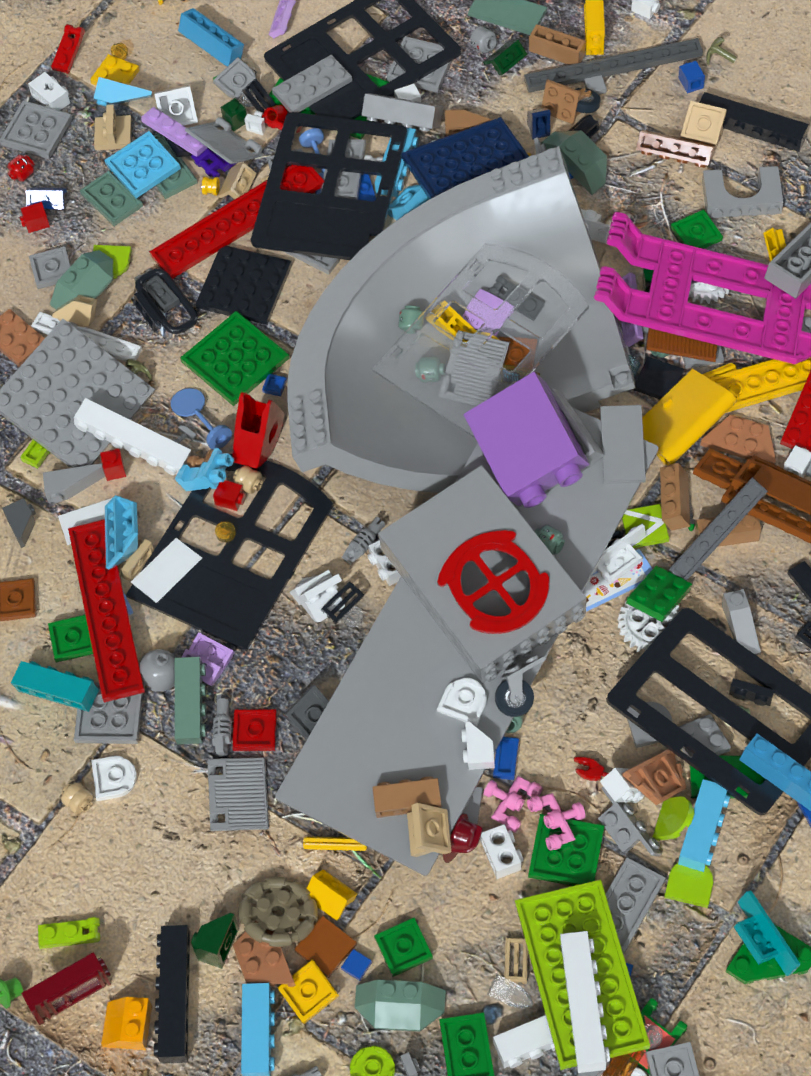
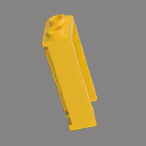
M585 0L586 55H604L605 27L603 0Z

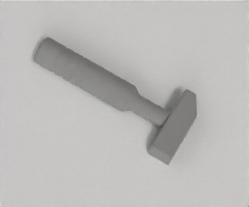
M180 425L178 430L183 434L173 441L180 444L186 437L193 441L197 436L188 427Z

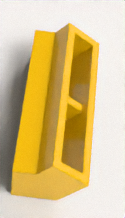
M771 228L763 233L770 262L786 247L782 229L776 230Z

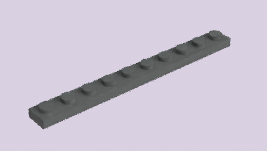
M698 38L524 74V81L528 93L545 90L548 79L562 85L583 82L584 79L602 75V77L701 57L703 56V50Z

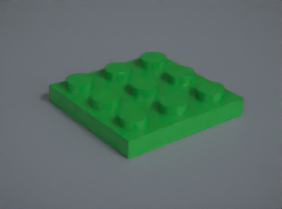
M540 814L528 878L571 886L595 881L604 825L568 819L566 822L576 840L563 844L560 849L549 850L545 839L550 835H560L563 832L560 827L548 829L544 823V816L546 815Z

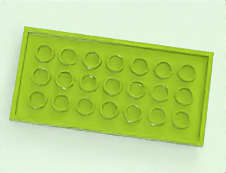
M601 880L515 900V906L560 1070L577 1066L560 934L587 931L588 939H593L594 953H591V960H596L597 974H594V981H599L600 995L597 996V1003H602L604 1017H600V1024L605 1025L607 1039H603V1045L608 1047L610 1058L649 1049V1039Z

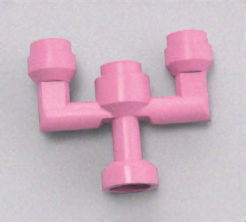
M518 776L510 787L509 793H506L497 788V782L491 780L484 790V795L488 798L494 795L503 800L491 818L501 824H505L507 830L516 833L521 825V821L515 816L504 814L507 808L518 812L521 810L525 800L522 799L521 795L517 794L520 788L525 790L530 797L540 796L543 787L536 782H529Z
M553 793L541 797H531L527 800L528 809L531 812H537L542 810L544 806L549 805L552 811L544 816L546 827L548 829L560 827L563 832L560 835H550L545 839L549 850L560 849L563 844L576 840L566 820L571 818L581 820L585 818V810L580 802L572 804L570 810L561 812V808Z

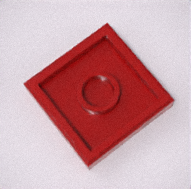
M234 710L233 751H275L277 710Z

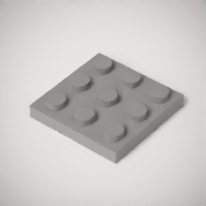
M406 36L400 45L418 64L444 50L439 44ZM393 61L387 74V81H392L405 73L395 61ZM451 62L415 82L416 88L438 93Z
M22 101L0 138V145L50 159L72 121V115Z
M94 682L99 692L90 711L77 709L74 734L75 743L138 744L143 693L104 703L99 682Z

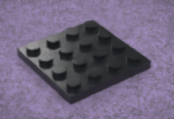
M224 246L218 250L196 301V308L227 316L237 311L248 321L268 325L292 267V261Z

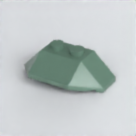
M582 130L553 132L541 142V144H545L546 150L560 147L568 172L591 195L605 185L607 155Z
M100 250L81 254L57 281L50 306L57 309L78 295L97 299L113 281V259Z
M377 979L356 985L355 1009L374 1029L420 1032L445 1013L446 990L424 982Z

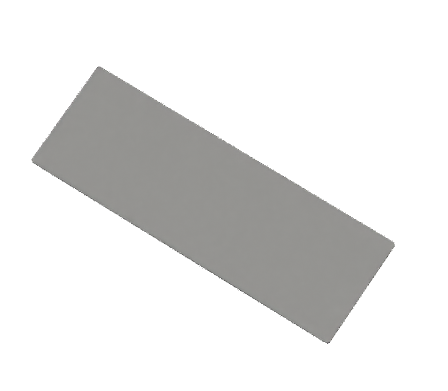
M573 408L602 451L601 420ZM643 439L646 475L658 453V446ZM477 443L455 482L482 465L500 487ZM603 457L590 468L583 471L582 478L576 483L567 487L558 485L551 490L544 491L547 495L546 499L534 507L525 508L523 504L517 506L511 501L534 532L537 528L541 529L544 525H550L562 532L563 539L565 540L564 546L558 554L553 556L581 592L641 484H604ZM489 550L480 554L482 560L495 576L501 575L518 562L513 556L501 551ZM473 561L465 564L461 574L463 593L469 596L488 583V579ZM520 571L503 583L505 590L519 606L527 601L530 593V580L526 571ZM400 577L275 795L276 800L419 874L427 876L440 853L431 852L419 857L411 856L407 814L377 818L373 786H377V784L382 782L396 784L405 779L420 781L423 777L438 778L441 806L443 809H447L449 832L451 834L485 769L469 770L468 763H464L463 750H467V742H462L461 729H466L465 722L437 712L438 705L445 689L451 682L453 683L462 678H472L478 681L486 692L487 703L477 728L493 740V750L495 753L514 718L503 714L495 703V692L502 683L501 678L505 676L504 671L506 670L500 671L494 680L481 683L404 579ZM495 590L490 591L473 603L476 609L491 616H506L511 613V609ZM556 633L550 637L551 639L547 644L534 648L533 652L526 658L521 657L516 660L514 666H523L522 661L531 656L538 655V657L545 656L546 658L559 634ZM544 661L523 673V680L530 686ZM522 700L516 701V704L512 703L510 705L517 706L522 702Z

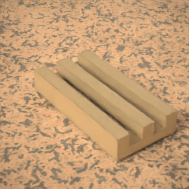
M506 938L504 983L513 982V984H518V982H522V984H527L528 950L524 938ZM510 943H514L513 976H509ZM519 943L523 944L522 977H518Z

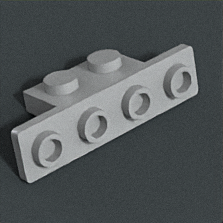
M603 786L601 789L613 805L598 820L604 825V828L621 851L627 853L641 841L652 856L659 857L662 855L659 849L660 844L655 838L648 835L645 824L637 820L633 815L635 813L633 808L628 803L615 802Z

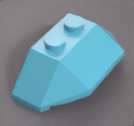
M116 495L105 505L107 569H111L126 561L138 549L137 503Z

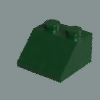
M228 913L201 925L199 932L194 933L191 944L198 961L223 969L239 931L235 914Z

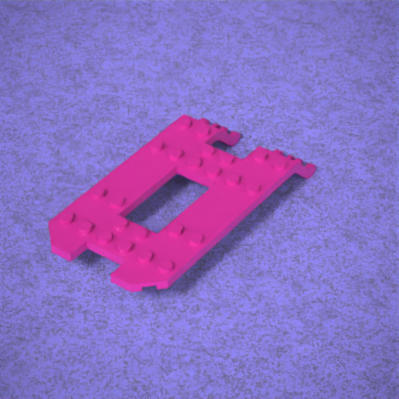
M620 212L613 213V222L610 225V235L607 238V244L617 247L631 265L653 270L648 293L630 288L614 268L601 267L594 299L605 303L619 321L791 364H797L811 357V333L801 331L805 308L811 310V284L795 299L764 279L768 268L766 264L645 235L640 232L626 214ZM691 281L766 298L763 320L760 321L688 303Z

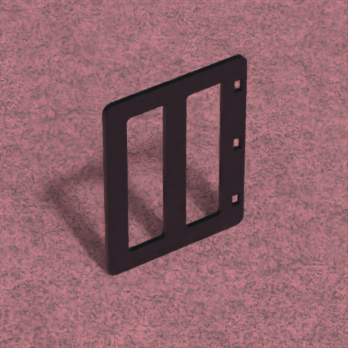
M683 608L608 693L606 701L609 706L697 771L726 789L727 793L754 813L765 815L784 791L767 779L761 785L756 784L640 699L636 693L654 673H658L750 741L756 734H759L802 766H805L811 758V724L794 744H791L678 663L670 654L687 634H692L761 685L774 690L775 695L810 720L811 694L694 610ZM630 707L634 709L636 712L639 713L638 718L629 713L627 710ZM685 747L694 753L692 758L682 752L681 749ZM740 787L749 795L745 798L735 790Z

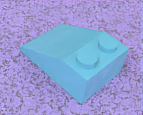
M98 77L94 100L97 101V105L104 107L108 104L115 105L152 97V91Z

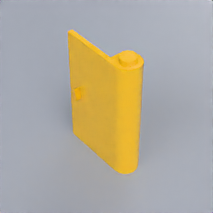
M691 369L642 417L643 439L658 446V453L656 455L666 466L672 465L737 402L736 394L731 389H725L696 370Z

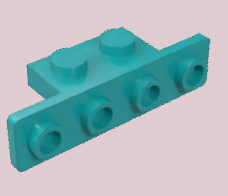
M749 890L738 901L747 919L737 922L734 929L758 965L775 958L785 975L790 976L800 966V962L758 899Z

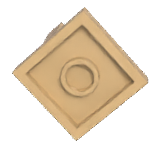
M690 101L680 137L717 147L719 136H722L724 130L723 122L727 110Z
M114 104L106 105V112L103 113V117H95V151L122 149L130 144L132 141L131 115L116 116Z
M421 803L411 805L412 812L407 813L411 856L419 857L431 852L450 853L451 842L447 809Z

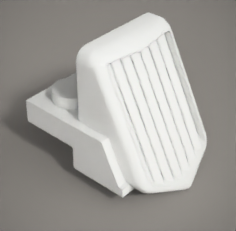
M327 570L318 576L303 578L290 591V594L299 605L303 606L310 617L318 623L328 618L327 614L323 613L321 609L338 593L337 584L342 579L339 574L332 576L330 571ZM340 597L329 610L332 611L342 601V598Z

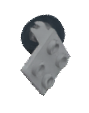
M531 656L522 661L523 666H513L504 671L505 676L501 678L502 683L495 692V703L503 714L510 717H519L531 709L534 702V693L531 686L523 680V673L547 660L545 656Z

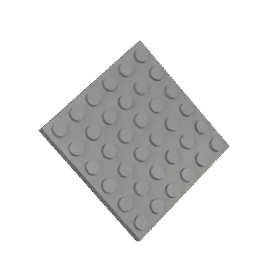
M62 319L0 389V414L67 466L75 468L93 465L99 458L100 452H104L111 443L107 440H99L88 431L83 432L74 425V416L85 398L131 420L154 393L155 389L70 323Z

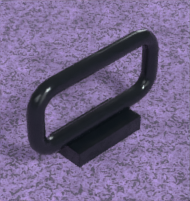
M155 268L137 278L135 282L137 293L134 294L133 304L154 332L161 329L162 325L167 332L180 334L196 325L198 321L196 310L165 270ZM155 276L162 277L191 316L190 320L180 326H172L143 288V283Z

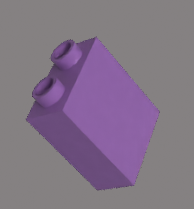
M532 372L463 414L503 493L517 506L523 504L525 508H531L540 504L547 497L544 491L558 483L561 487H567L576 483L583 476L581 470L590 465L547 383L535 372Z

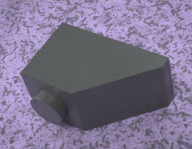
M22 498L2 508L21 548L25 547L35 525L33 515L36 514L32 504L27 505L25 499Z

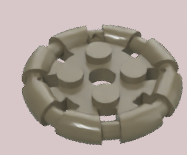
M269 877L265 878V881L261 883L255 882L242 895L243 901L239 902L238 915L240 923L244 924V930L251 938L259 943H268L269 946L286 947L291 946L295 941L301 942L314 929L313 924L318 918L317 903L315 899L311 898L310 892L301 883L287 881V878ZM268 889L270 893L264 895L263 891ZM304 902V905L299 906L298 903ZM274 910H281L284 914L276 916L272 912ZM267 929L275 931L273 935L266 933Z

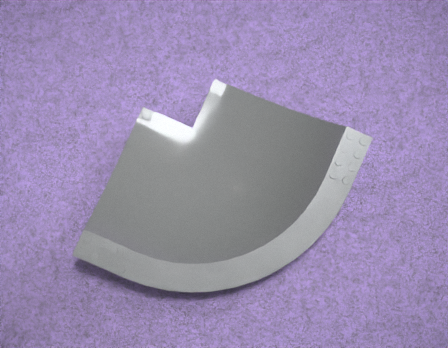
M559 146L461 183L413 209L363 247L340 270L324 290L309 313L298 336L291 357L287 380L292 456L301 472L326 464L346 474L374 483L407 490L440 493L454 484L478 443L463 415L476 406L440 398L439 390L445 375H442L441 380L437 383H422L420 378L416 377V363H419L420 359L424 357H438L441 364H445L446 373L454 343L439 333L425 319L437 304L444 301L462 317L479 289L488 292L496 284L495 280L498 276L505 278L508 282L542 301L544 307L534 321L513 309L496 337L498 339L500 336L538 340L533 372L538 374L547 383L549 389L554 388L561 391L572 408L585 413L599 408V400L636 388L626 344L617 318L605 303L594 299L601 267ZM502 287L500 293L505 294L507 289ZM405 306H418L425 313L424 328L416 332V335L404 334V330L398 327L399 312L405 309ZM501 374L495 395L511 386V384L504 383L503 375ZM450 383L448 392L454 393L456 385Z

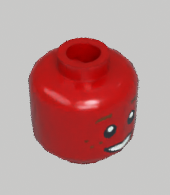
M18 154L7 164L9 170L7 174L14 181L17 179L20 182H24L34 173L35 164L27 155Z

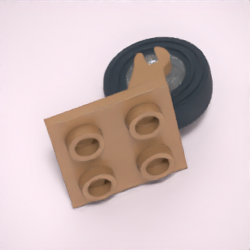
M548 79L545 85L541 108L550 109L552 117L574 124L575 118L579 114L596 112L599 109L601 99L599 94L593 90L586 88L572 89Z

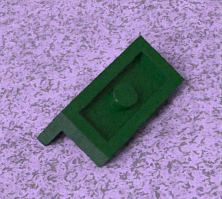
M519 40L506 42L483 63L484 65L492 64L500 76L505 74L528 54Z

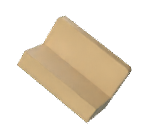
M244 162L232 167L218 196L222 198L230 195L233 199L240 197L249 191L257 173Z
M146 539L143 543L138 541V549L134 554L118 565L120 577L129 582L135 578L154 551L150 541Z

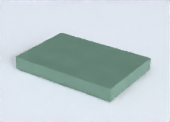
M109 170L80 190L81 195L113 226H116L143 207V203L138 198H135Z

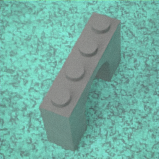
M778 166L759 167V192L749 198H737L727 192L724 187L722 169L704 170L702 187L705 210L710 218L782 214L783 196Z

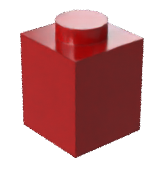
M42 202L20 208L23 216L19 218L22 227H27L28 233L50 227Z
M119 448L100 452L107 481L126 477L124 462Z
M225 480L224 482H219L214 491L213 498L215 505L238 511L240 505H243L245 502L246 494L244 493L243 485Z

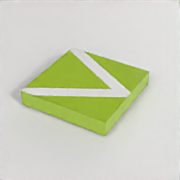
M660 504L626 510L621 519L625 535L634 527H638L641 524L645 526L646 537L634 544L633 548L669 542L666 524L662 521Z

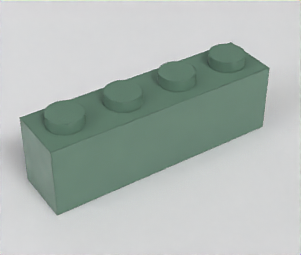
M200 657L175 658V741L177 745L203 743V737L206 736V724H203V716H206V704H202V696H206V684L202 683V676H206V665L202 663Z

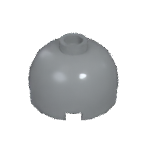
M155 649L146 653L139 664L143 685L145 686L146 684L153 691L163 692L171 689L175 684L176 657L164 649Z

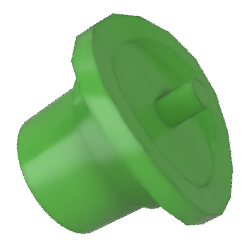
M16 977L7 981L0 979V1003L7 1009L11 1006V1001L21 996L23 992L22 985Z

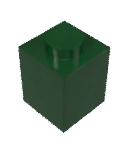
M236 98L220 107L222 118L231 124L233 132L245 125L246 108Z

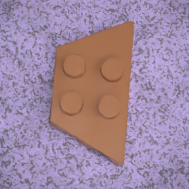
M729 415L701 440L700 446L745 459H751L755 455L774 465L776 463L769 426Z
M669 749L622 773L625 779L655 805L687 789L685 779L682 776V766L680 763L677 764L675 754Z
M268 929L266 931V933L270 935H273V933L275 932L270 931ZM246 931L233 944L247 984L269 983L270 986H275L276 984H287L288 987L296 986L282 947L269 946L265 942L259 943L251 938Z

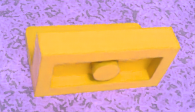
M324 869L312 876L306 888L310 892L311 898L315 899L317 907L335 920L340 919L345 907L353 902L357 896L355 891Z

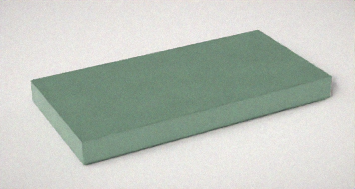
M474 0L468 11V16L530 35L536 24L540 25L547 12V7L526 0Z
M160 133L153 135L180 164L181 168L156 185L163 197L167 199L197 184V179L181 157H176L164 136Z

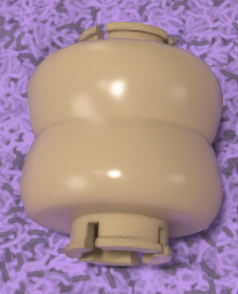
M249 466L237 469L233 476L234 483L243 485V490L248 494L258 492L262 487L260 484H263L262 474Z
M77 782L64 787L61 801L73 813H85L91 808L90 805L93 804L92 793L86 790L82 784Z

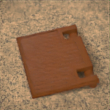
M649 328L646 350L716 362L717 345Z

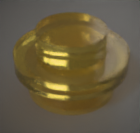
M116 43L111 47V54L124 60L128 55V48L123 43Z

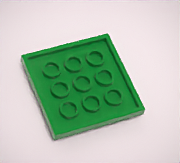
M235 311L181 356L180 360L225 400L235 406L239 402L241 392L249 394L269 374H272L289 359V354Z

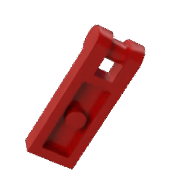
M70 24L65 25L63 37L51 65L52 70L70 73L85 33L83 27L75 28Z

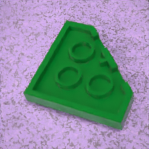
M775 925L800 962V966L791 975L808 973L811 968V947ZM744 943L726 969V973L743 984L786 976L775 958L758 965Z

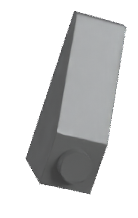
M102 463L43 472L44 492L48 503H59L63 500H68L104 478L105 473Z
M744 589L724 593L722 608L733 639L755 655H760L761 651L752 613Z

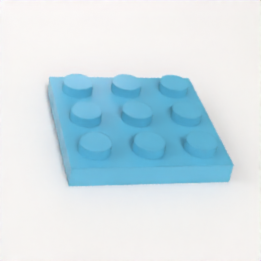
M150 131L104 160L106 166L135 198H138L181 169L180 164Z

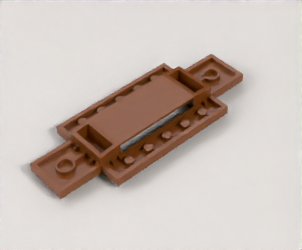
M710 448L693 470L692 474L722 489H726L721 502L726 504L735 497L751 478H754L768 491L767 495L811 515V481L755 455L743 464ZM762 499L748 513L750 516L775 526L788 534H792L805 542L811 543V522Z

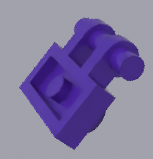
M209 148L198 157L193 154L191 156L195 161L194 163L198 167H202L205 173L213 178L220 177V173L217 171L219 168L226 172L237 164L228 163ZM210 159L213 163L209 164L206 161Z

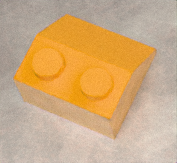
M123 997L107 1002L101 1047L146 1050L152 1012L149 998Z

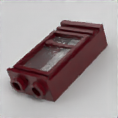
M93 952L21 994L34 1018L41 1025L44 1023L43 1019L47 1017L49 1019L52 1018V1014L57 1015L106 987V983L108 986L111 985L108 980L111 974L102 957L97 959Z

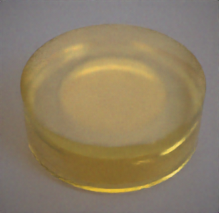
M221 522L215 528L216 537L221 542H230L236 535L235 527L230 522Z

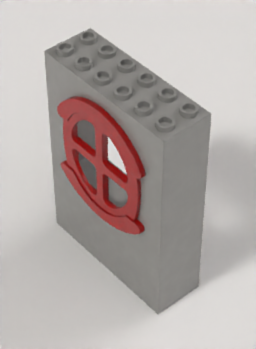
M482 465L378 533L383 553L481 683L494 680L503 669L508 670L515 665L516 660L521 657L526 658L533 652L534 648L547 644L551 639L550 637L556 633H563L568 628V625L573 622L577 623L585 617V595ZM489 550L501 551L513 556L518 562L501 575L495 576L482 560L480 554ZM473 561L488 579V583L467 596L462 590L461 574L465 564ZM520 571H526L530 580V593L527 601L519 606L505 590L503 583ZM495 590L511 609V613L506 616H491L476 609L473 603L490 591Z

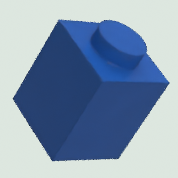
M697 61L679 66L678 78L687 94L704 88L705 75Z

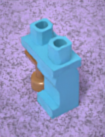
M214 448L213 451L209 450L203 458L198 455H191L187 459V465H183L178 471L175 480L185 491L208 489L209 487L216 489L219 482L225 481V470L227 467L232 466L234 459L229 453H223L219 448Z

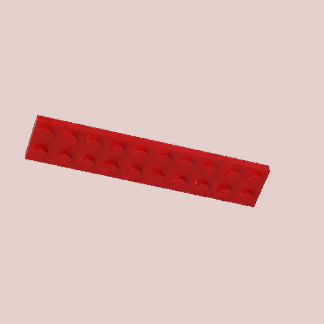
M291 165L285 170L280 189L312 194L322 188L324 180L313 167ZM267 180L149 251L150 256L173 279L218 252L220 248L231 244L254 229Z
M105 519L68 528L103 702L145 693L118 565L111 569L106 568Z

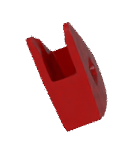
M240 393L232 453L234 463L257 469L272 454L281 434L285 413L273 400L269 399L266 404L256 401L247 393Z

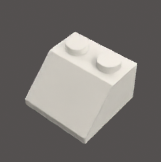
M189 85L154 93L159 111L183 126L198 123Z

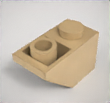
M78 295L58 307L52 314V317L57 318L59 321L64 319L67 322L76 323L80 327L90 326L94 321L97 299Z

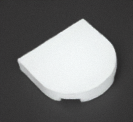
M462 678L453 683L451 682L445 689L437 712L463 722H471L477 727L486 707V692L482 685L472 678Z
M110 756L91 760L97 801L125 796L134 788L137 781V772L129 760L122 756Z

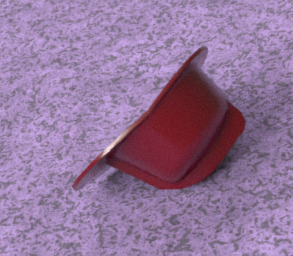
M463 813L457 821L450 837L451 852L443 854L445 863L451 862L458 853L473 851L480 841L483 829L481 826L470 822L467 814Z

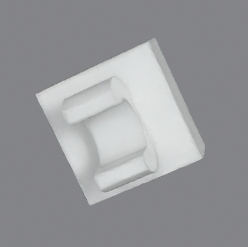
M256 111L254 115H246L245 125L247 131L260 135L265 133L264 118H261L263 112Z

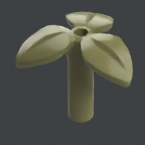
M717 37L707 51V65H709L713 53L719 54L732 63L735 62L737 57L720 47L722 42L725 41L723 37Z
M133 358L127 359L125 366L132 367L131 371L137 375L138 372H144L149 380H152L149 370Z

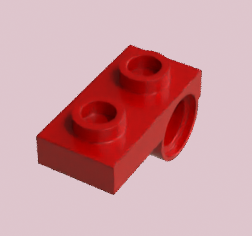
M283 105L272 106L264 111L262 118H264L265 123L269 127L282 130L287 110ZM302 126L297 128L296 133L301 131Z

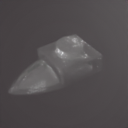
M496 974L487 995L512 1007L527 1008L533 1006L531 997L521 986Z

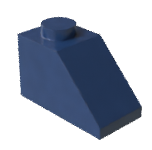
M540 108L527 111V124L532 140L537 137L550 136V109Z

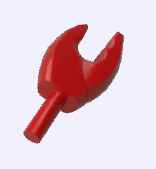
M574 757V762L589 767L588 770L575 769L576 773L583 779L600 781L602 777L609 774L605 772V767L595 759Z

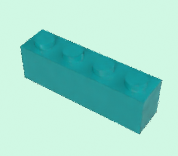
M21 661L11 681V684L18 692L87 712L90 711L99 692L94 681L89 677L83 676L79 678L71 672L65 671V673H62L51 666L44 668L33 661L29 663Z

